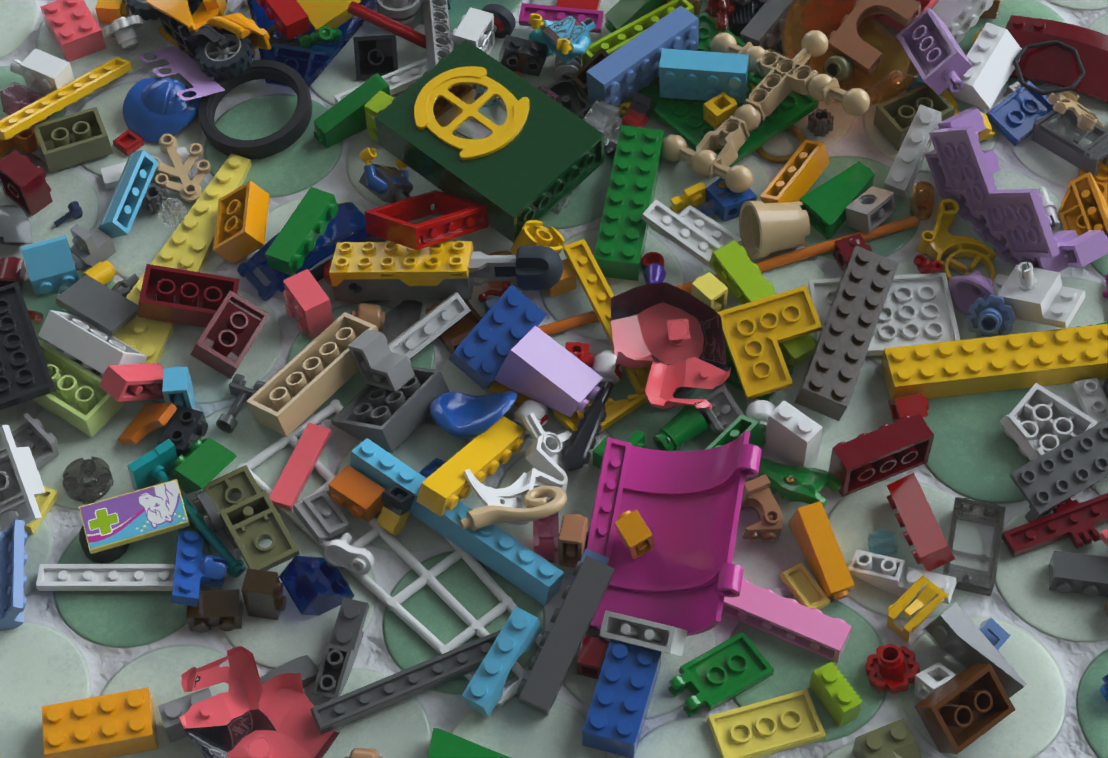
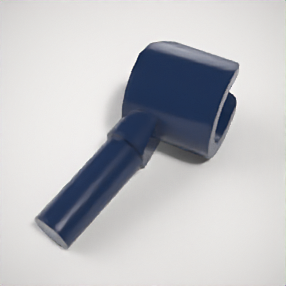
M77 201L71 202L68 205L69 212L53 222L56 227L68 219H79L82 217L83 211Z

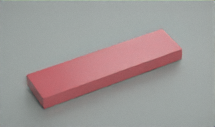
M308 422L269 496L274 506L292 511L293 504L296 503L332 434L331 429Z

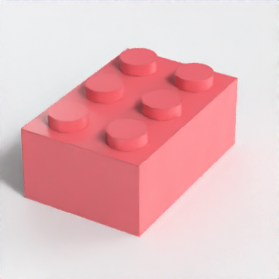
M57 0L40 6L45 24L67 62L106 48L102 31L84 0Z

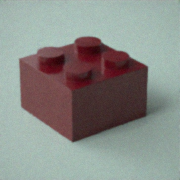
M16 150L0 160V183L4 194L27 213L33 216L53 202L50 194L51 188L45 179L46 173L40 166L36 167L26 155L22 156Z

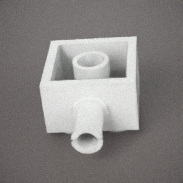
M36 48L23 62L15 59L10 65L11 72L24 77L28 92L34 98L40 99L75 80L70 62Z

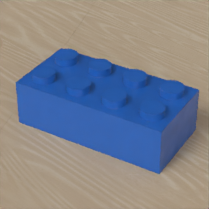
M511 284L450 355L448 360L484 390L497 375L510 350L534 326L538 327L547 314Z
M610 639L582 730V746L628 758L635 757L661 667V651Z

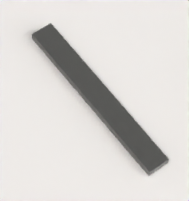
M501 630L311 708V713L320 734L329 732L477 670Z

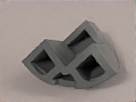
M15 205L0 206V244L12 246L32 244L31 227L26 214L20 207Z

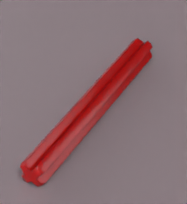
M351 1L349 4L348 13L426 49L424 34L354 1Z

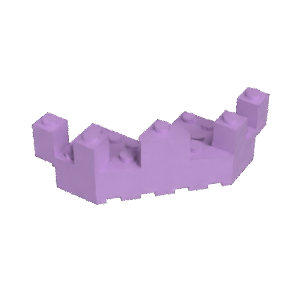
M978 108L966 109L938 123L940 129L929 132L934 150L924 155L939 195L943 199L950 198L958 203L959 210L957 214L964 221L969 220L974 225L973 230L984 241L989 240L995 246L993 251L1004 262L1009 261L1014 267L1022 262H1027L1028 266L1030 262L1033 268L1060 272L1067 267H1084L1108 254V238L1104 230H1089L1080 236L1077 235L1075 230H1062L1053 235L1049 217L1045 213L1042 197L1037 189L997 190L992 174L1000 170L998 157L993 149H981L977 133L986 128L983 123V116Z

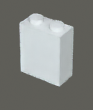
M784 400L768 415L764 448L789 466L810 468L818 460L823 427Z

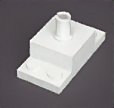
M1022 262L1019 265L1016 264L1009 276L998 274L993 281V292L996 296L1003 297L1005 304L1012 305L1015 319L1067 329L1085 299L1084 290L1062 286L1060 272L1033 268L1030 262L1028 266L1027 262Z
M1 425L0 531L6 532L14 519L25 521V526L42 518L35 497L45 493V489L29 446L17 448L9 425Z

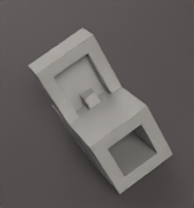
M76 224L70 229L73 235L72 242L74 243L70 248L71 252L87 265L93 266L99 261L103 262L116 252L112 239L97 227L87 232Z

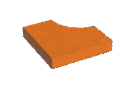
M173 403L145 404L120 435L118 441L122 445L138 444L151 431L165 426L177 408Z

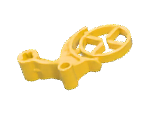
M950 198L941 200L934 217L935 225L933 231H923L917 245V251L920 254L929 255L934 261L939 260L944 267L943 273H946L948 283L952 278L948 266L965 273L963 276H967L969 272H973L979 261L987 268L989 278L993 281L995 269L991 261L997 257V254L990 247L974 238L950 234L948 228L954 223L959 205ZM953 252L948 256L946 262L941 261L946 254ZM959 257L974 258L969 267V272H965L967 269L966 265L955 259Z

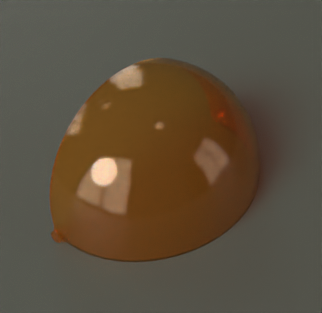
M794 0L787 12L782 30L784 56L793 59L802 49L801 40L804 35L811 30L821 31L828 38L832 31H837L841 26L840 23L843 17L853 11L856 1ZM871 15L865 18L860 23L857 33L863 41L882 53V62L870 77L854 68V74L847 82L839 83V86L846 91L852 88L863 89L870 97V106L885 103L904 92L918 78L919 73L901 43L875 17ZM827 49L825 54L820 57H811L804 65L809 66L812 71L816 70L818 74H823L825 61L836 55ZM834 100L832 102L834 104L842 106V103Z

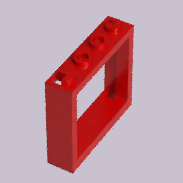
M433 190L365 211L366 232L379 238L420 250L488 228L487 205ZM435 213L444 215L418 224L409 223V221Z

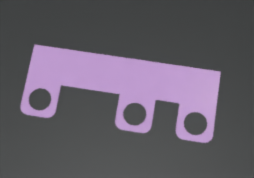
M177 46L138 55L144 63L162 59L170 63L169 65L153 69V72L158 77L180 73L193 85V88L176 93L184 101L226 91L216 81H213L212 77H208L206 73H203L200 66ZM148 54H155L157 55V58L153 60H146L144 59V56ZM162 68H170L172 70L168 74H160L158 71ZM187 91L196 93L194 97L187 98L182 96Z

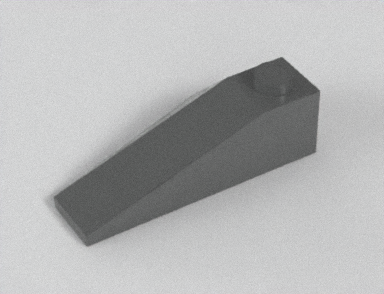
M956 602L922 629L939 650L964 668L972 663L991 664L1009 698L1027 685Z

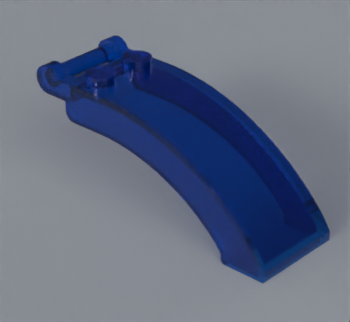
M352 202L337 204V215L330 220L325 233L320 235L314 249L308 253L302 267L295 274L311 269L323 259L334 254L337 243L359 242L371 235L366 232L365 215ZM277 235L270 239L247 262L241 263L237 268L239 275L245 277L251 283L263 301L269 300L278 290L280 292L284 291L283 280L291 277V275L270 268L265 253ZM258 268L271 283L265 286L252 271Z

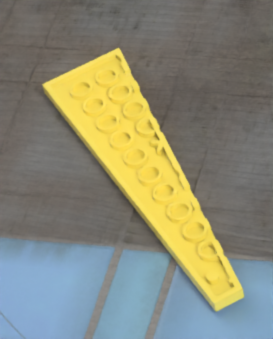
M230 154L154 258L151 265L201 273L214 244L218 201L242 186L251 167L250 159ZM145 272L126 297L139 305ZM137 315L116 332L113 337L148 356L144 364L159 363L165 350L164 345L167 339L171 337L175 323L139 318Z

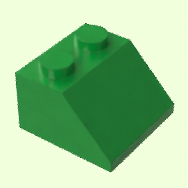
M210 437L204 440L198 438L188 447L190 451L185 456L181 454L171 462L173 467L167 473L174 480L177 479L181 489L188 494L203 489L237 456Z

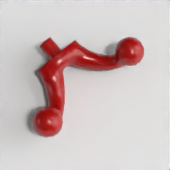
M504 281L501 283L502 291L488 290L480 294L478 300L484 302L487 300L488 295L501 297L510 287L509 282Z

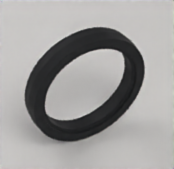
M253 60L252 64L247 66L248 69L244 72H239L238 76L234 77L233 75L228 79L220 78L213 80L226 91L201 97L198 110L200 124L211 145L219 152L230 156L231 153L250 160L265 158L287 149L303 135L312 116L310 91L302 76L295 69L281 62ZM259 79L276 80L288 85L297 94V106L293 116L286 125L269 136L254 140H239L223 134L215 126L214 116L218 104L228 92L243 83Z

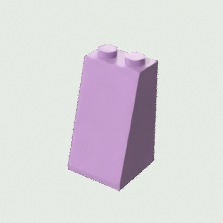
M536 326L510 350L494 378L498 383L569 417H572L577 410L581 413L589 403L588 398L593 400L601 390L598 385L603 379L598 373Z

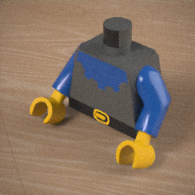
M366 148L360 152V159L366 165L364 166V173L359 180L364 187L387 203H394L411 197L410 193L413 190V185L409 182V171L406 170V164L398 158L395 159V165L400 170L395 167L372 164L371 160L377 157L376 150L374 148Z

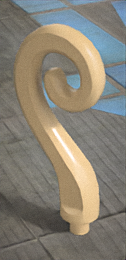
M556 486L536 487L524 495L523 501L527 508L496 505L483 506L468 511L466 513L467 517L459 520L462 529L470 527L475 531L502 522L542 519L563 509L567 502V495L563 489ZM543 497H550L553 500L547 503Z

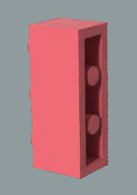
M159 363L108 365L99 386L117 402L164 399L162 392L164 367Z

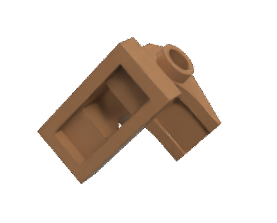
M766 474L744 483L740 511L749 507L756 511L760 519L758 523L745 528L742 538L749 539L750 542H755L759 538H762L763 541L775 540L779 538L783 530V513L769 489L770 481Z

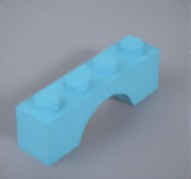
M518 607L514 608L462 694L466 706L488 718L490 717L503 695L504 684L511 668L525 651L531 649L542 630L538 617Z

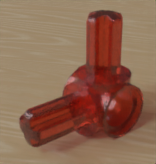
M709 0L708 8L704 11L712 18H716V29L718 31H726L728 29V18L734 13L736 6L731 0Z

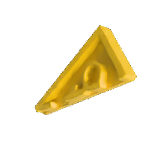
M645 393L627 395V399L613 401V398L607 399L605 404L607 416L605 421L600 423L602 426L600 433L647 402ZM585 409L581 413L577 410L572 417L553 410V415L572 433L578 430L577 424L580 419L585 417Z

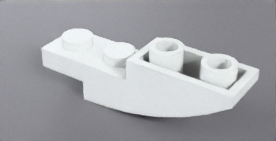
M857 549L848 569L852 575L868 584L900 597L924 574L927 579L946 594L949 593V596L942 602L947 604L950 603L957 584L956 577L907 567L905 560ZM926 584L922 587V589L918 592V594L914 597L912 601H915L918 598L920 593L925 588Z

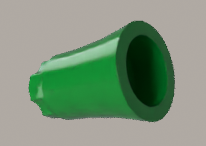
M684 406L671 421L659 430L658 434L653 437V441L659 450L676 451L694 437L707 431L708 425L702 414L694 406Z

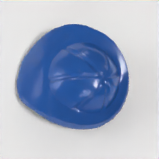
M145 78L138 81L125 97L123 104L124 121L129 130L142 138L143 141L159 142L162 135L171 134L175 136L199 113L200 98L188 101L182 100L176 93L189 89V87L183 85L177 79ZM187 91L182 94L183 97L187 98L196 95L193 91Z
M506 391L473 396L462 392H447L432 401L430 413L435 423L446 433L459 438L476 437L493 426L512 407L517 399V393Z

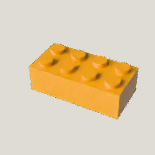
M149 687L42 706L45 758H112L158 749L155 704Z

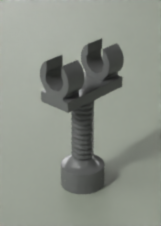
M235 374L232 382L229 384L230 394L237 396L228 413L220 415L216 422L217 427L226 433H232L238 424L235 418L244 403L266 382L258 380L253 389L245 387L246 381L243 380L245 376Z

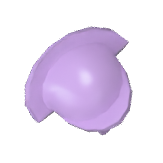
M978 270L973 271L967 276H954L948 283L954 305L966 314H970L969 307L978 297L986 299L990 294L995 295L992 290L993 281L991 278L981 276Z

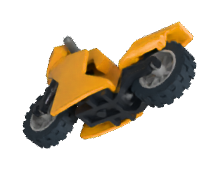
M126 0L132 15H139L145 21L149 19L154 21L159 18L162 26L158 28L159 33L168 42L188 53L189 57L197 59L202 72L206 73L208 77L228 79L233 75L234 77L238 76L239 72L246 71L248 69L247 66L252 64L256 48L271 49L268 32L264 28L260 29L251 18L248 19L241 13L224 15L228 0Z

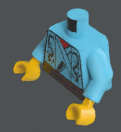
M532 13L528 21L529 24H532L531 27L534 30L541 29L547 47L567 64L586 52L592 43L589 32L596 28L595 23L590 17L579 22L575 17L567 16L559 21L552 22L542 20L541 15Z

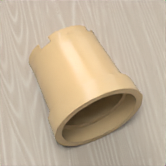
M745 201L739 215V230L742 245L750 259L764 258L773 252L802 247L807 244L808 241L804 240L805 236L810 235V222L807 211L802 210L800 205H803L800 201L787 203Z

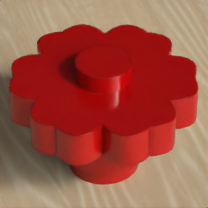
M893 644L879 646L876 649V654H871L867 657L865 664L869 683L879 692H884L887 689L892 694L906 692L909 689V684L915 683V675L920 673L915 653L906 646L897 647Z

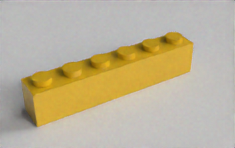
M502 416L493 426L474 438L421 483L416 502L440 517L448 510L452 511L458 504V501L462 498L466 499L472 491L463 472L470 469L472 474L482 484L488 475H493L502 463L506 464L515 452L519 453L525 444L523 438L526 429Z

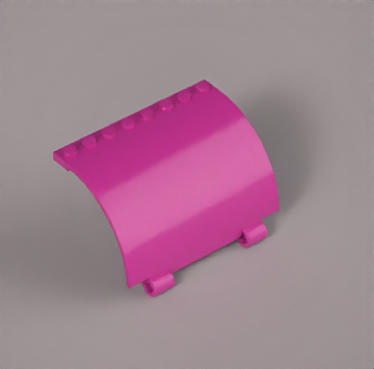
M745 430L741 436L728 444L699 451L653 450L632 446V443L607 438L585 549L609 557L608 566L614 568V575L589 629L601 630L605 610L687 630V636L708 631L721 622L724 597L740 596L744 569L732 563L745 477L753 478L758 476L762 453L760 447L748 444L750 431ZM637 509L653 535L655 548L633 560L618 536L615 522L622 513L629 510L633 512Z

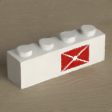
M920 104L884 182L885 190L894 192V195L907 199L925 159L924 154L928 153L932 144L929 132L939 129L938 123L942 122L940 111Z

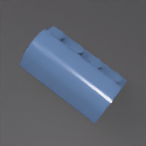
M14 519L6 532L0 531V631L15 629L24 623V609L26 606L24 588L27 581V576L24 575V566L27 561V554L25 553L27 532L24 531L25 521Z

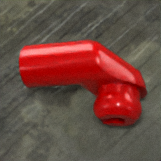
M918 254L913 260L921 274L936 273L943 268L939 260L931 262L928 257H924L922 254Z

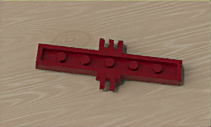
M1108 493L1079 503L1077 500L1072 501L1069 498L1058 504L1053 509V514L1002 532L1001 539L1013 558L1067 537L1070 538L1077 549L1083 547V543L1089 545L1092 544V540L1094 542L1100 541V534L1095 527L1108 522Z

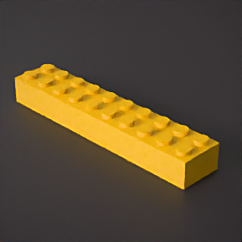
M1108 324L884 348L881 367L890 400L913 393H923L926 399L1032 388L1035 383L1041 386L1074 383V381L1096 377L1098 380H1104L1108 377Z

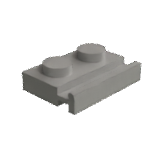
M325 490L304 499L300 504H293V511L319 544L326 538L331 539L350 530L351 523Z

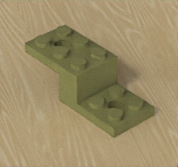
M247 465L209 482L202 489L207 491L219 511L228 539L234 549L238 548L249 569L267 571L300 555L295 542L266 490L261 492ZM235 492L242 495L238 501L228 499L229 495ZM262 539H270L272 541V544L267 548L258 546L259 541Z

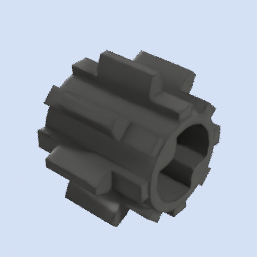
M818 108L815 112L813 111L812 114L808 115L807 129L816 137H825L826 134H829V131H833L834 116H831V112H828L827 109Z
M157 185L148 186L141 203L142 208L148 212L150 211L151 214L162 213V210L166 209V205H168L166 190H162Z

